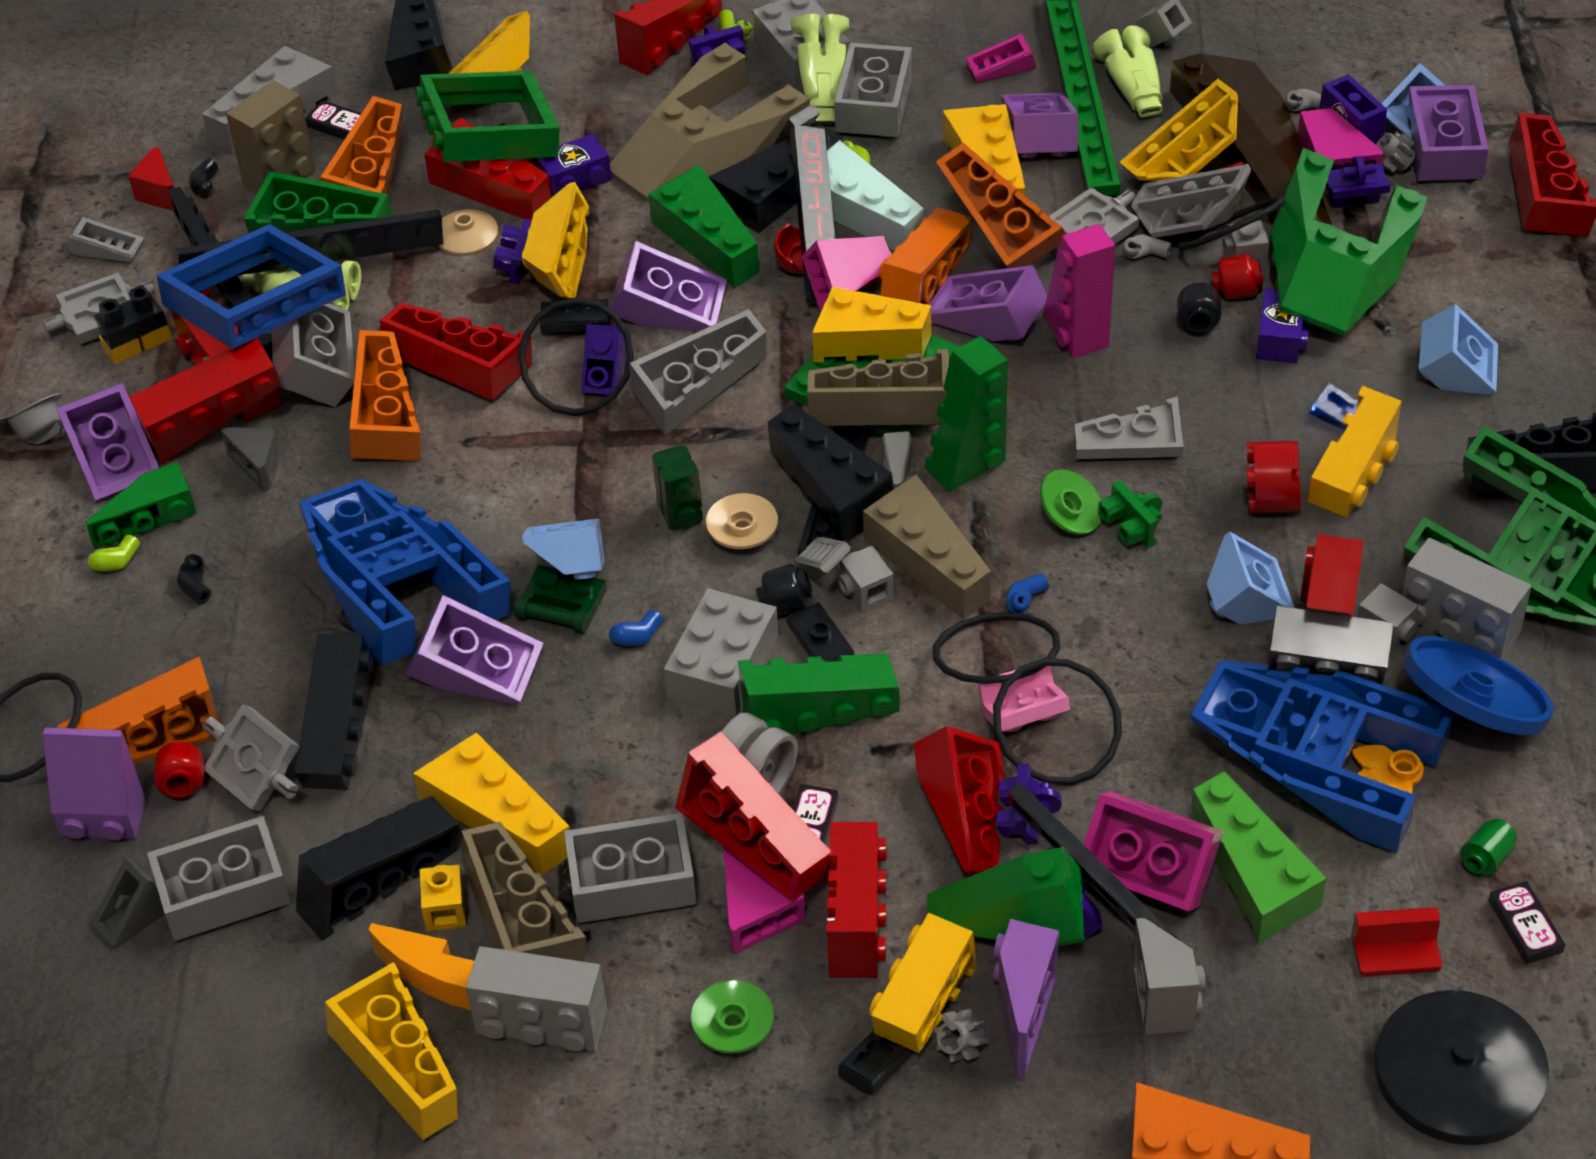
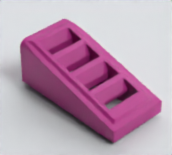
M1022 34L965 58L966 64L976 82L1026 72L1036 68L1033 53ZM984 64L986 68L980 70L978 65Z

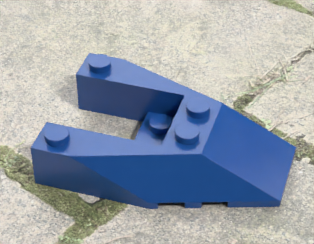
M363 479L299 501V507L324 578L356 634L363 635L368 649L373 651V656L382 665L415 653V617L384 587L393 582L423 572L448 598L494 620L509 615L510 580L450 522L446 520L436 522L426 517V510L415 505L408 508L397 502V496Z
M1220 660L1191 714V720L1358 839L1397 853L1411 823L1416 795L1342 768L1356 739L1373 745L1386 746L1393 752L1398 750L1412 751L1420 758L1421 762L1436 767L1449 740L1455 712L1445 706L1344 671H1335L1334 675L1309 673L1310 668L1294 667L1293 671L1290 672L1269 670V665Z

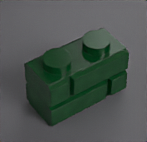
M679 445L655 452L652 455L657 505L662 516H664L669 530L675 531L701 523L703 512L701 508L699 470L694 460H692L687 446Z

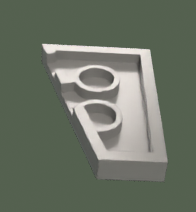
M1178 396L1166 399V405L1155 408L1144 405L1137 407L1136 413L1120 417L1116 414H1110L1075 424L1076 459L1183 457L1184 446Z

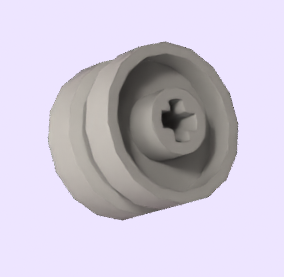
M750 713L738 714L730 720L721 732L780 795L789 781L795 766L798 753L796 738L778 727L768 729V725L764 720Z

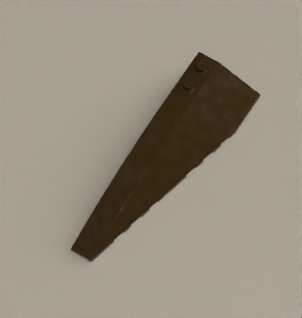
M1203 53L1172 61L1170 92L1182 108L1217 79L1236 91L1238 95L1236 140L1225 148L1219 156L1227 166L1239 162L1250 166L1251 171L1245 189L1256 204L1271 198L1283 197L1303 147L1284 98L1254 61ZM1321 198L1314 220L1332 225L1324 201ZM1278 209L1266 215V217L1270 220L1272 224L1274 223Z

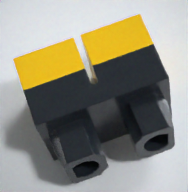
M144 285L130 289L128 293L130 300L119 304L116 299L111 298L100 302V313L94 315L101 333L99 335L100 344L114 364L142 353L141 346L147 351L173 339L164 311Z

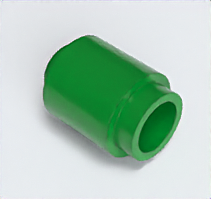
M1492 819L1491 821L1484 822L1461 847L1460 855L1465 867L1474 874L1481 876L1492 875L1515 849L1517 834L1514 828L1502 819Z

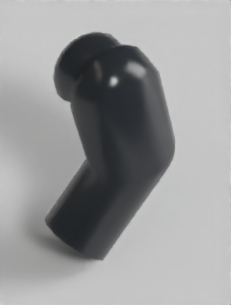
M207 158L189 176L190 189L193 192L197 191L202 197H205L213 188V184L208 179L218 171V165L214 160Z
M190 554L185 557L184 563L180 566L177 584L181 590L197 603L204 604L210 599L212 593L208 587L201 583L204 573L202 568L204 560L199 555Z

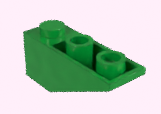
M178 462L142 474L86 520L85 523L92 545L96 549L122 540L126 535L134 536L197 513L189 486Z

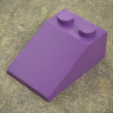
M1474 85L1409 86L1412 140L1415 142L1412 148L1415 152L1414 165L1418 181L1483 179L1489 148Z
M1064 93L1001 95V104H1006L1019 157L1033 158L1037 156V153L1050 152L1051 156L1064 157L1068 156L1069 152L1078 151V112Z
M635 241L621 264L610 309L618 314L620 318L639 326L701 331L717 323L727 279Z
M1033 265L948 276L929 304L931 305V323L977 337L982 336L990 341H1017L1026 335L1027 330L1044 306L1047 294Z
M123 383L56 408L96 502L119 494L142 474L159 468Z
M443 595L427 621L405 674L438 690L518 705L521 702L544 643Z
M44 728L43 741L51 814L59 835L73 839L82 837L106 838L108 840L136 839L146 806V799L122 730Z
M1010 919L1006 934L999 933L996 939L993 957L997 958L994 968L993 981L999 982L998 1000L1016 1076L1025 1079L1057 978L1059 931Z

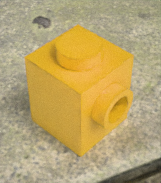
M460 864L449 866L437 865L433 868L420 869L421 910L426 931L467 927L465 888Z

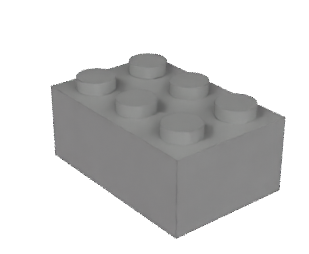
M779 0L752 10L754 40L796 90L803 88L798 64L797 45L804 43V37L791 30V19L799 15L819 14V43H821V48H823L825 36L822 30V18L826 13L815 0ZM841 34L839 43L846 45L847 56L850 41L844 34Z
M850 42L834 101L835 132L898 137L912 80V47Z
M328 303L271 331L273 365L281 384L280 387L309 397L316 402L336 407L354 384L355 379L350 311Z
M1428 538L1407 565L1402 596L1419 605L1416 622L1419 625L1445 638L1473 645L1503 659L1521 634L1532 585L1434 539Z
M707 588L664 668L667 698L736 717L742 708L738 660H751L753 665H764L779 636L777 607Z
M1277 606L1269 666H1275L1276 670L1290 672L1293 671L1294 667L1310 668L1309 672L1323 675H1334L1335 671H1344L1375 683H1383L1388 667L1394 623Z
M682 813L564 831L577 923L697 905L694 876Z
M264 816L147 853L174 941L291 904Z
M479 946L466 986L477 1034H482L491 1039L503 1037L522 1040L530 1045L549 1044L562 1046L570 1051L587 1050L596 1052L608 1011L600 964Z

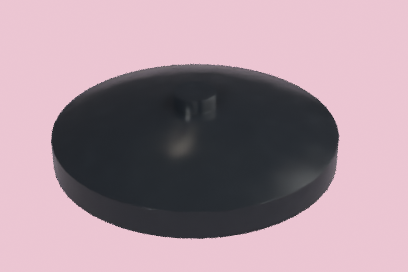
M1437 991L1409 1000L1400 1006L1384 1024L1375 1052L1374 1064L1377 1083L1385 1100L1394 1112L1421 1133L1453 1144L1482 1145L1497 1142L1516 1134L1530 1123L1537 1114L1543 1102L1549 1080L1548 1059L1545 1049L1529 1023L1505 1004L1493 998L1467 991Z

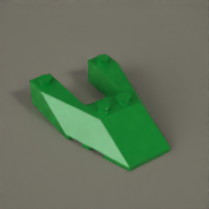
M1303 148L1283 195L1285 202L1278 209L1269 235V240L1273 242L1274 248L1272 262L1277 270L1275 284L1279 311L1294 317L1303 318L1306 322L1344 336L1364 317L1366 311L1372 305L1375 306L1382 296L1395 286L1422 217L1427 197L1415 190L1396 185L1382 212L1373 242L1337 229L1330 224L1314 220L1334 160L1325 157L1321 153Z
M1483 426L1464 454L1463 469L1522 502L1521 506L1489 554L1428 518L1423 517L1404 546L1403 558L1410 562L1428 538L1434 539L1531 584L1532 587L1526 612L1596 628V499L1586 489L1587 486L1579 479Z

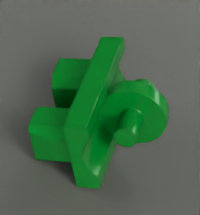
M1119 480L1112 484L1111 496L1099 502L1098 515L1105 524H1110L1118 519L1123 521L1118 524L1117 534L1126 546L1141 541L1148 549L1157 544L1154 531L1158 522L1162 519V514L1159 511L1162 508L1163 502L1156 493H1150L1145 496L1141 492L1134 494L1122 480Z

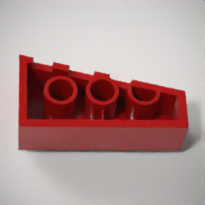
M257 337L130 396L129 399L147 438L163 465L280 387L281 384L274 365Z
M722 732L717 733L688 752L675 807L679 812L792 902L824 879L831 850Z

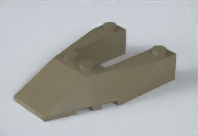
M724 43L702 56L611 161V176L646 202H649L648 194L698 164L709 177L772 147L788 119L810 105V98L788 84L732 120L724 121L709 109L748 86L746 56L727 43Z

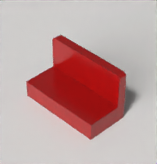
M1429 907L1355 913L1351 938L1359 974L1367 977L1440 971L1442 960L1438 948L1437 935L1441 920L1438 908Z

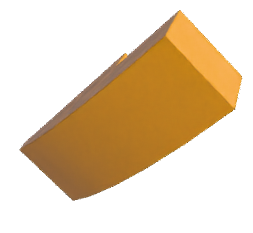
M371 923L368 930L374 952L386 966L394 962L399 971V976L405 982L431 997L471 1011L466 986L474 960L452 956L448 941L445 939Z

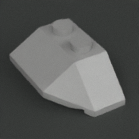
M1248 164L1144 183L1131 207L1154 238L1204 230L1224 223L1232 217L1233 211L1242 197L1251 168Z

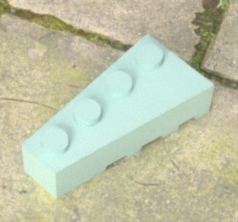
M839 140L827 151L834 221L866 237L884 236L888 248L895 251V248L908 238L909 233L915 231L924 218V208Z

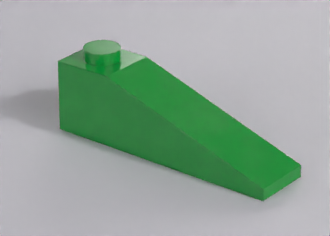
M1063 847L1025 854L928 893L927 914L931 913L973 931L974 939L979 937L996 940L999 933L1006 934L1010 919L1058 930V947L1084 942L1081 867Z

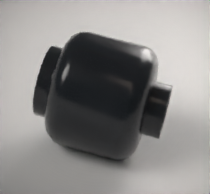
M1193 283L1180 291L1177 298V313L1181 326L1189 332L1205 333L1213 330L1219 324L1222 317L1221 298L1213 286L1206 283Z
M787 564L766 571L761 578L762 587L756 588L759 602L777 607V617L806 608L809 598L813 597L812 586L805 569L799 570L793 564Z

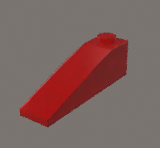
M945 726L913 743L916 769L923 789L964 873L975 875L997 866L999 862L1000 838L995 829L997 811L1003 810V807L998 804L999 780L1005 779L999 742Z

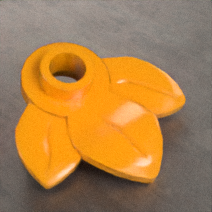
M1366 745L1352 750L1354 759L1363 768L1358 772L1361 776L1412 793V786L1418 784L1423 777V764L1420 758L1412 751L1398 750L1393 752L1383 745Z

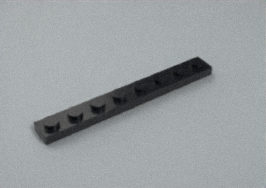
M180 186L168 190L174 215L191 245L218 242L214 234L208 235L209 229L203 215L197 216L198 210L191 196L187 198ZM233 276L215 284L228 309L251 299L248 292L242 293L243 286L239 276ZM270 332L259 336L258 339L273 364Z
M439 209L284 232L333 261L443 244L442 215ZM233 240L176 248L177 263L180 265ZM269 246L263 249V254L270 251ZM272 258L235 276L289 267Z

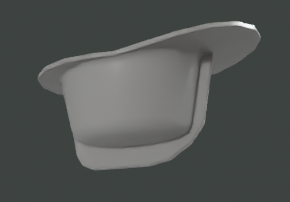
M56 393L42 398L15 414L0 418V422L7 421L21 440L29 444L46 442L62 431V421L56 409L58 408L56 401L62 397V394Z

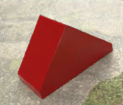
M155 147L128 175L136 201L173 211L168 190L174 187L160 149Z

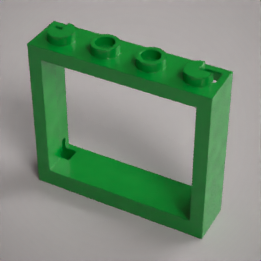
M532 71L420 75V87H415L416 106H420L421 118L427 121L428 135H433L434 149L439 150L443 162L558 157L560 127ZM519 102L529 121V125L452 128L443 105Z

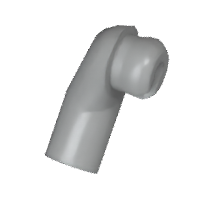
M1308 89L1292 90L1287 93L1285 104L1289 110L1294 112L1312 108L1318 110L1320 108L1321 94Z
M1140 234L1126 239L1122 250L1123 254L1130 259H1139L1151 254L1168 259L1173 244Z

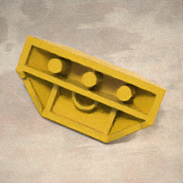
M528 11L508 16L448 74L522 71L520 67L529 59L530 15Z
M1217 79L1119 162L1120 165L1138 180L1160 181L1196 174L1236 140L1238 95L1236 91Z
M575 182L566 185L534 212L528 229L525 248L522 251L523 264L527 269H530L536 281L564 299L576 297L587 248L588 229L585 217L589 216V205Z

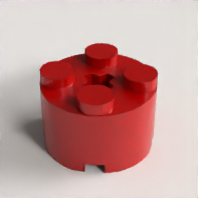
M1298 441L1247 442L1248 464L1254 463V467H1247L1248 489H1255V493H1249L1250 514L1301 511Z

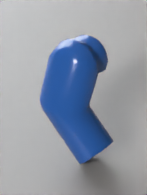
M1040 573L1013 583L1006 598L1008 609L1013 613H1025L1029 608L1032 596L1049 589L1046 576Z
M648 610L640 622H622L614 625L609 632L610 640L615 645L628 647L643 646L661 625L663 618L657 611Z

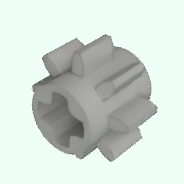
M1395 132L1394 135L1387 133L1376 144L1383 152L1382 165L1386 172L1388 170L1392 173L1395 170L1399 172L1404 171L1415 158V152L1410 148L1415 142L1405 133Z
M971 1009L961 1010L958 1013L951 1011L942 1014L945 1023L933 1029L937 1034V1051L942 1050L950 1054V1062H956L963 1058L966 1060L979 1057V1052L976 1047L988 1043V1039L984 1037L983 1025L985 1022L984 1020L978 1021L976 1018L971 1017Z

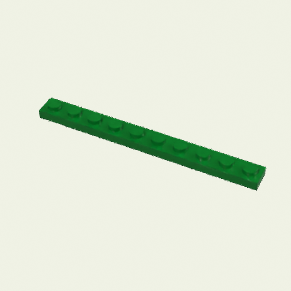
M1044 0L1064 94L1078 112L1077 152L1086 190L1093 188L1105 196L1120 195V181L1077 0Z

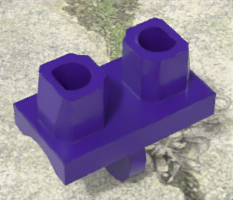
M740 25L715 32L712 26L704 27V36L688 40L691 53L690 65L692 67L702 56L724 43L745 55L744 35Z
M1354 156L1350 167L1331 170L1326 183L1331 202L1335 208L1347 207L1350 204V198L1358 196L1366 204L1379 203L1381 195L1383 193H1390L1391 188L1390 182L1385 177L1383 165H1365L1362 156Z
M524 219L522 228L504 225L500 240V246L502 247L497 246L493 268L510 272L508 281L510 283H519L524 268L522 251L525 248L528 229L532 220Z
M1029 763L1017 765V777L999 780L998 791L1004 806L1009 805V791L1019 781L1052 814L1059 811L1062 806L1060 793L1051 789L1050 783H1039L1031 778ZM1013 808L997 811L996 823L1003 836L1022 835L1027 845L1038 843L1039 834Z

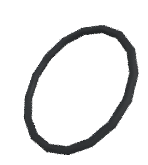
M1271 198L1233 213L1228 221L1204 230H1198L1186 237L1178 244V248L1180 250L1191 249L1235 232L1281 207L1285 202V198ZM1262 208H1265V209H1263V210L1257 212L1256 214H1254V215H1252V216H1250V217H1248V218H1246V219H1244V220H1242V221H1239V222H1237V223H1235V224H1233V225H1231V226H1229V227H1226V228H1224V229H1222V230H1220V231H1217V232H1215V233H1213V234H1210V235H1208V236H1205V237H1202V238H1200V239H1197V238H1199V237H1201V236H1203V235L1209 233L1210 231H1212V230H1214V229H1216V228H1219V227H1221V226H1223V225H1225V224H1227V223H1229V222H1231V221H1233V220H1236V219H1238V218H1240V217H1243V216H1245V215H1247V214H1249V213H1252V212H1255V211L1260 210V209H1262Z
M578 297L554 302L536 314L523 333L518 355L522 380L534 399L554 412L573 416L598 411L616 399L629 380L630 363L633 362L634 358L630 333L618 314L599 301ZM578 304L597 308L614 320L624 336L627 358L623 377L610 395L595 405L573 409L555 405L538 393L528 377L525 355L529 337L541 319L557 308Z
M1013 612L981 614L959 621L943 631L933 645V661L944 674L960 681L980 684L1003 683L1011 674L985 677L964 674L948 667L940 658L941 646L949 636L964 627L983 621L1010 619L1027 621L1044 628L1052 636L1053 648L1046 658H1055L1061 649L1060 635L1049 622L1030 614ZM1046 666L1025 672L1018 679L1034 675Z
M1042 658L1020 666L1002 683L993 705L994 733L1003 754L1016 767L1017 765L1024 764L1010 750L1001 730V706L1008 688L1025 672L1042 666L1068 667L1088 676L1105 693L1113 711L1114 736L1107 754L1091 770L1072 777L1047 776L1031 769L1030 775L1041 782L1073 785L1096 776L1113 759L1122 737L1121 710L1111 688L1092 669L1069 659Z
M42 672L20 680L0 695L1 706L8 698L28 685L42 680H60L70 687L74 697L73 715L67 728L75 729L80 720L82 706L80 690L76 681L63 673ZM45 756L26 769L9 775L0 774V782H13L32 775L46 765Z

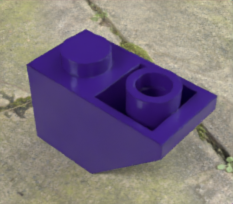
M586 324L582 393L610 395L620 381L626 361V347L624 336L617 326Z

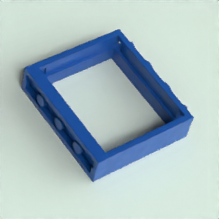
M270 224L156 275L163 306L232 349L346 295L342 266ZM269 246L270 251L263 254V249ZM272 258L301 274V276L228 310L200 293L202 290ZM236 326H237V328H238V333H237V334L234 333V332L236 331V330H235V327H236Z

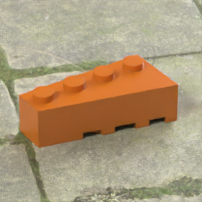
M372 96L321 175V181L389 194L403 135L402 104Z
M961 143L936 161L1008 268L1029 266L1060 244L1061 236L1066 234L1063 227L1018 191L1013 184L997 173L993 167L965 143Z
M939 207L928 217H924L917 229L911 231L908 238L895 248L894 253L881 263L879 269V278L882 279L880 296L929 305L934 292L939 291L948 278L949 272L953 273L969 249L973 217Z
M359 330L349 428L350 458L421 461V432L416 422L415 409L410 399L408 383L403 373L402 361L394 332Z
M200 656L81 713L80 720L75 729L122 730L133 764L155 758L159 749L172 742H187L195 746L215 740L202 728L203 724H207L205 720L209 717H214L218 722L219 718ZM71 719L57 725L58 728H67Z
M1136 1082L1131 1159H1310V1135Z

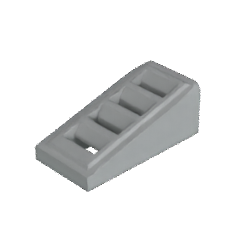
M82 217L70 236L69 253L81 257L132 263L144 243V237ZM124 245L130 246L129 250H125L122 248L124 247Z
M908 431L885 433L882 436L884 468L892 473L893 490L907 480L911 458V437Z
M818 537L795 559V564L800 569H805L812 581H816L826 575L850 551L851 547L843 541Z

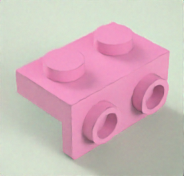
M1046 666L1034 675L1016 680L1008 688L1001 706L1002 732L1017 731L1025 724L1037 720H1051L1057 717L1059 713L1070 710L1068 696L1053 681L1051 666ZM1013 670V671H1010V672H1007V673H1003V674H1000V675L1012 674V673H1014L1016 670ZM978 683L983 716L993 725V705L1002 683Z

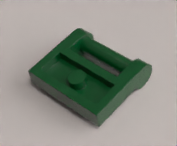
M537 565L522 596H519L515 602L514 617L525 620L528 617L571 626L573 631L585 633L607 590L606 580L594 577L574 579L573 574L564 575L558 569Z

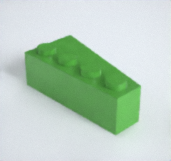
M1225 771L1193 789L1190 818L1191 820L1224 831L1215 859L1221 868L1220 874L1226 885H1230L1237 898V906L1243 917L1247 916L1253 928L1252 933L1258 944L1322 907L1327 878Z

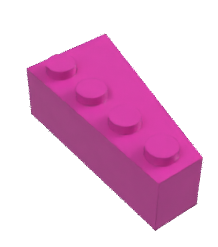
M1100 224L1061 236L1043 311V318L1055 333L1059 346L1065 347L1072 359L1107 348L1110 343L1115 244Z

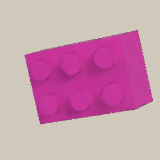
M1109 791L1099 795L1084 846L1129 890L1183 910L1191 911L1200 906L1224 831Z

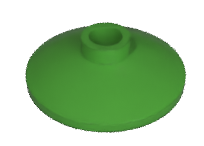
M1061 469L1049 473L1043 479L1040 486V500L1046 514L1058 527L1072 534L1086 535L1100 525L1102 519L1098 515V505L1101 500L1095 488L1084 477L1073 471Z
M738 980L723 981L710 986L698 996L691 1011V1025L698 1040L714 1051L727 1054L745 1052L758 1046L769 1035L774 1022L773 1006L766 993L751 983ZM730 1022H737V1023H739L738 1025H735V1026H728V1025H727V1024L730 1023Z

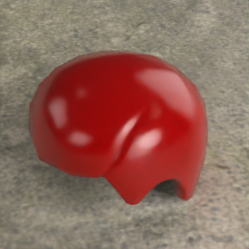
M789 223L777 231L773 247L777 263L783 270L794 274H803L799 228L793 227Z

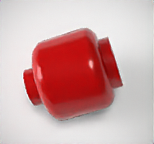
M1246 253L1220 259L1218 271L1212 272L1214 288L1218 292L1222 291L1223 296L1228 301L1253 297L1258 293L1259 287L1263 286L1259 260H1253L1251 255Z
M172 742L158 750L154 758V783L162 794L171 798H186L200 790L204 782V757L196 746L187 742Z

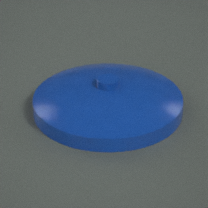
M1423 636L1411 642L1403 658V665L1407 674L1426 694L1451 711L1486 727L1519 735L1538 734L1547 727L1554 713L1551 699L1533 679L1507 661L1473 645L1445 637Z

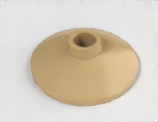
M465 209L452 212L442 218L443 244L437 246L446 253L458 256L480 253L488 249L496 241L499 232L497 222L490 214L480 210Z
M749 493L732 494L718 500L712 505L706 516V528L711 538L718 544L732 549H749L759 546L773 536L778 526V515L775 507L765 498Z

